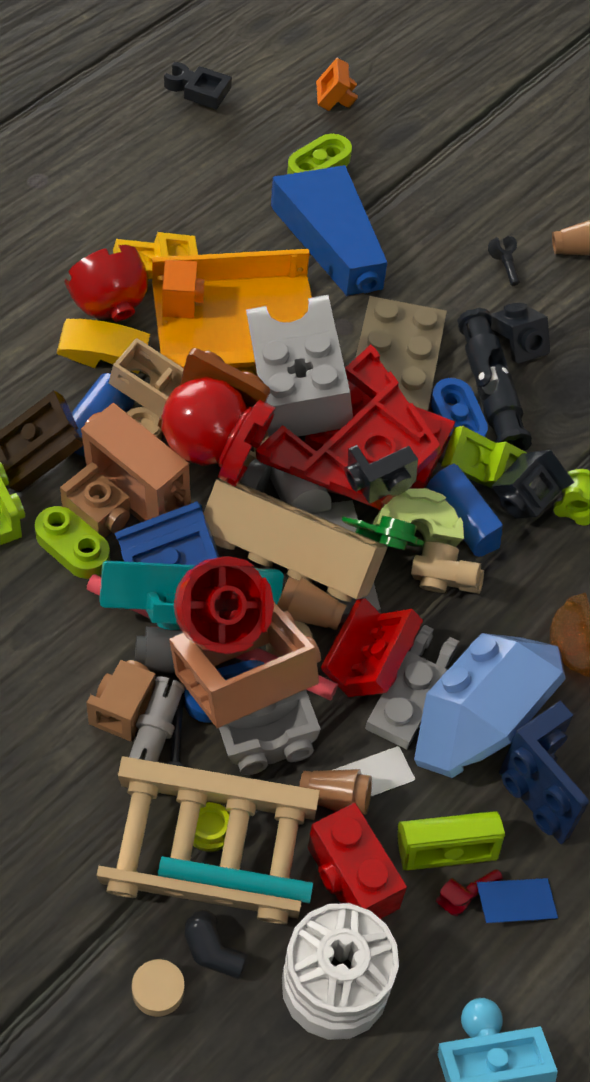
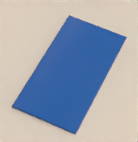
M548 878L476 882L486 923L558 919Z

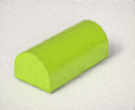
M497 811L401 821L398 823V847L403 870L494 861L499 858L505 837L502 820Z

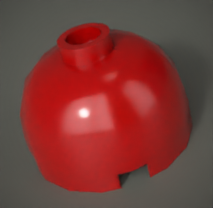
M118 245L121 252L110 255L106 248L98 250L81 259L68 271L72 279L70 281L65 279V285L76 305L88 316L103 320L113 319V321L119 322L128 319L135 313L134 308L142 302L146 295L148 274L145 264L134 246Z
M222 556L204 560L187 571L177 586L173 604L176 622L186 638L203 650L222 654L245 651L254 645L252 643L259 638L261 633H265L271 624L274 600L272 589L267 579L262 578L259 572L252 567L254 565L244 559Z

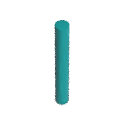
M164 856L161 857L158 876L287 898L305 903H310L313 882Z

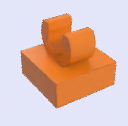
M336 58L316 81L318 105L328 111L337 102L345 107H350L358 98V95L352 92L357 83L349 78V64Z

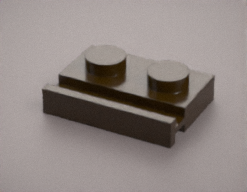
M53 390L0 430V462L10 480L9 487L13 490L23 491L83 446V439L77 432L79 428L64 396Z

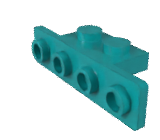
M104 561L101 574L100 605L104 608L146 609L151 622L157 623L158 627L168 630H181L176 622L173 605L176 589L186 572L196 565ZM255 568L261 577L266 578L270 584L273 600L277 605L282 594L283 573L277 569Z

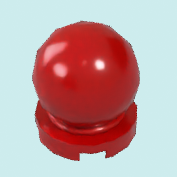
M205 376L187 381L172 391L163 408L161 429L169 447L180 457L201 466L218 464L221 468L218 478L236 487L248 469L244 462L251 447H260L275 414L273 413L276 407L259 399L254 407L250 406L247 408L241 393L228 382Z

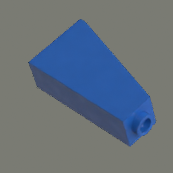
M346 166L274 176L271 196L273 210L304 247L309 249L310 254L344 294L349 296L382 290L387 260Z

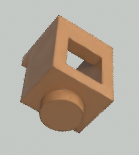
M93 462L60 487L62 507L72 510L104 538L111 532L120 531L129 520L130 497L99 472L98 466Z
M120 660L113 675L107 673L98 687L96 696L90 695L87 701L89 725L132 742L138 730L136 727L139 715L145 714L154 690L155 673L150 672L145 665L137 661L128 660L125 662Z

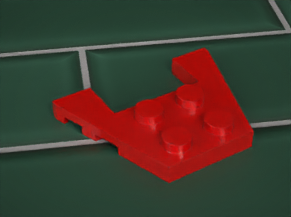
M370 344L345 367L347 380L367 394L372 400L318 451L313 450L282 425L256 449V459L263 464L381 510L395 496L389 494L369 504L361 490L356 492L352 489L344 471V468L348 466V448L358 445L370 464L410 446L418 458V475L440 453L441 444L414 404H409L399 389V382L391 371L388 372L380 361V354Z

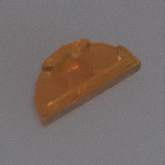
M582 593L568 598L566 603L557 610L550 626V643L559 647L562 662L573 671L590 677V605L587 594Z

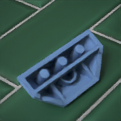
M481 633L426 693L414 757L417 766L453 778L464 771L463 766L479 762L510 744L516 731L533 718L566 679L559 647L521 637Z

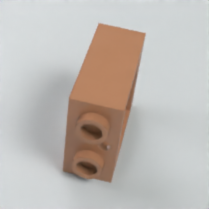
M115 403L109 405L101 413L93 414L86 421L85 425L81 428L86 466L91 462L96 464L103 476L130 497V513L140 522L191 504L189 463Z
M275 602L271 624L267 631L261 633L259 638L252 643L254 645L245 651L222 654L203 650L186 638L184 633L169 639L176 676L216 728H220L319 684L317 663L321 661V655L315 640L311 636L305 637L297 628L292 615L288 611L283 612ZM268 643L281 656L228 680H225L214 667Z

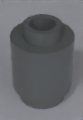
M146 626L145 636L136 635L135 661L144 664L153 673L175 674L169 639L182 634V630H168L160 627Z

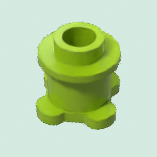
M587 469L568 471V474L575 483L562 490L563 498L561 501L554 503V513L559 517L573 519L579 525H589L590 471Z

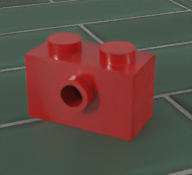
M356 803L312 824L307 848L319 866V874L323 884L331 894L336 895L340 904L351 903L372 911L380 919L400 909L407 886Z

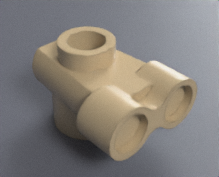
M425 542L422 556L415 555L411 574L415 580L421 581L420 588L428 591L445 593L447 586L459 588L460 591L480 594L484 570H481V563L463 560L458 562L459 549L454 546L440 542Z

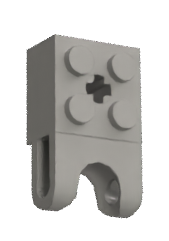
M328 295L308 298V312L301 319L293 322H279L271 318L267 306L246 309L257 375L270 388V394L266 403L276 407L273 413L275 414L268 429L269 437L282 425L298 437L341 429L353 418L350 389Z

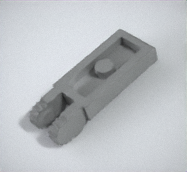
M426 625L422 627L410 652H407L397 672L395 683L389 688L387 693L381 695L365 727L366 730L406 750L409 748L421 725L426 693L447 671L460 642L449 637L448 641L443 644L436 664L421 657L433 638L434 629Z

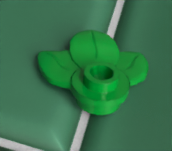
M342 516V521L345 524L357 528L356 533L377 541L382 545L404 551L407 545L423 547L424 541L414 536L417 525L382 516L380 525L377 526Z

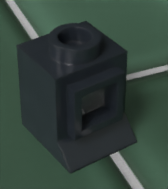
M552 450L522 453L491 487L500 497V503L505 511L517 519L537 517L560 491L575 482Z

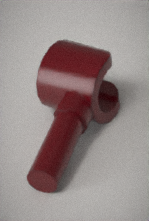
M495 869L478 880L471 882L466 888L454 878H451L441 889V895L436 899V902L451 915L459 916L468 907L473 898L479 895L476 882L501 881L503 878L502 874L498 869Z

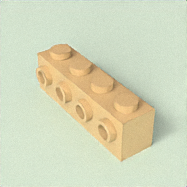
M216 479L204 510V516L215 545L234 550L235 546L249 551L248 558L268 567H273L274 563L289 569L287 576L299 581L303 577L311 583L315 580L328 586L326 592L329 595L346 602H352L353 598L358 599L368 596L388 547L241 483L234 487L221 479Z

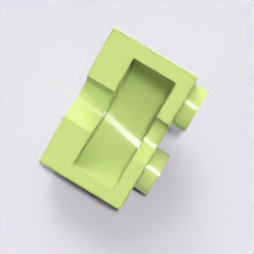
M427 488L408 489L402 494L393 497L381 509L373 525L379 526L382 516L417 525L416 530L422 533L425 542H440L456 547L464 539L461 517L458 518L455 509L445 500L446 497L443 494Z

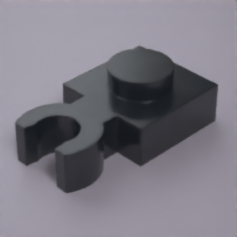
M179 62L172 64V75L168 73L164 75V87L174 92L184 91V99L216 110L230 91L232 84L231 76L201 66L193 72L185 64Z

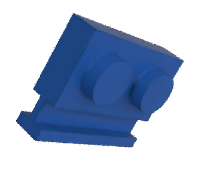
M198 501L115 532L116 539L119 541L122 550L121 554L124 562L198 565L204 560L219 557L209 525L203 513L202 505Z

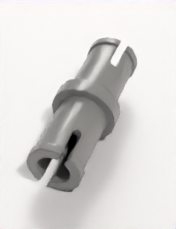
M156 678L155 687L145 714L139 715L136 722V727L139 730L129 755L130 758L142 760L143 756H146L145 760L158 762L165 740L172 737L175 729L172 721L181 696L185 691V686L182 683L173 680L169 694L165 698L169 686L167 685L169 678Z

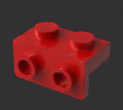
M366 598L356 600L321 666L322 671L333 682L337 683L338 687L348 697L387 693L396 681L397 672L407 652L414 645L415 636L423 619L413 609L380 614Z

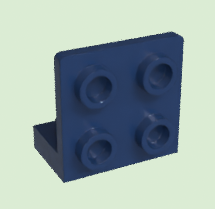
M561 701L516 731L499 773L509 793L516 798H521L533 812V817L538 827L547 835H553L560 844H563L572 835L589 804V800L556 763L558 757L555 753L567 740L568 736L565 732L573 717V714Z

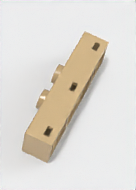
M136 338L114 363L108 384L160 417L167 398L180 385L184 368ZM137 370L145 373L149 378L150 384L131 373V371ZM268 431L261 444L269 438ZM254 447V452L250 450L244 462L245 466L248 467L251 461L256 459L257 448Z

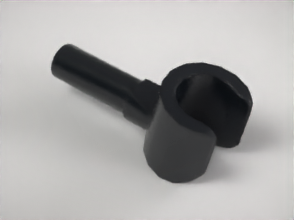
M512 236L505 237L503 239L504 250L500 246L499 238L495 237L488 244V252L492 258L502 260L510 285L516 286L520 281L515 269L512 253L517 248V241Z

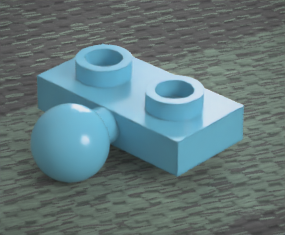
M473 999L466 1004L462 1011V1027L471 1038L439 1043L438 1058L446 1082H556L558 1071L541 1026L499 1033L503 1024L502 1012L497 1004L489 999Z

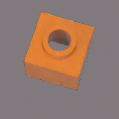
M165 260L162 286V317L194 319L195 304L203 303L204 279L197 278V262Z

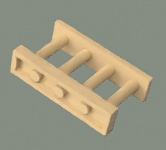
M122 756L118 778L121 787H127V793L132 795L117 868L98 866L96 876L101 884L108 885L107 893L121 897L136 898L138 891L252 910L258 912V920L275 924H287L288 917L298 919L301 901L138 873L137 867L151 799H156L157 794L162 793L177 796L176 802L181 804L170 858L190 861L200 808L206 807V802L208 801L225 804V810L230 812L220 863L221 867L240 870L249 816H254L255 810L275 813L274 819L279 821L270 875L290 878L298 825L304 824L305 819H315L320 790Z

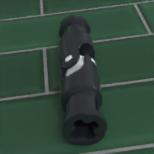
M484 308L467 310L457 319L458 329L465 336L467 342L465 352L476 380L477 390L487 422L495 430L497 436L496 443L508 442L526 451L532 445V437L530 432L524 429L521 420L524 413L511 374L508 371L499 338L492 332L491 314Z

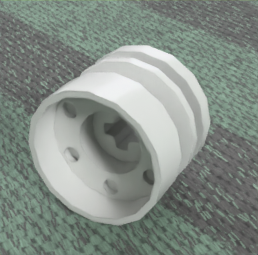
M351 903L327 904L309 912L294 928L287 947L282 974L283 999L292 1018L307 1032L328 1040L350 1039L369 1030L383 1014L399 968L397 943L388 926L372 911ZM333 957L340 963L348 959L351 962L350 969L343 963L336 967L333 966Z

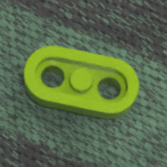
M323 135L291 154L288 159L287 174L343 165L347 166L351 159L352 145L342 135Z
M49 507L37 516L35 520L36 539L43 549L79 578L90 579L93 574L98 576L102 574L103 562L110 561L109 544L103 536L66 507ZM55 523H62V525L58 527L51 526ZM84 548L93 549V551L90 553L81 552V550Z

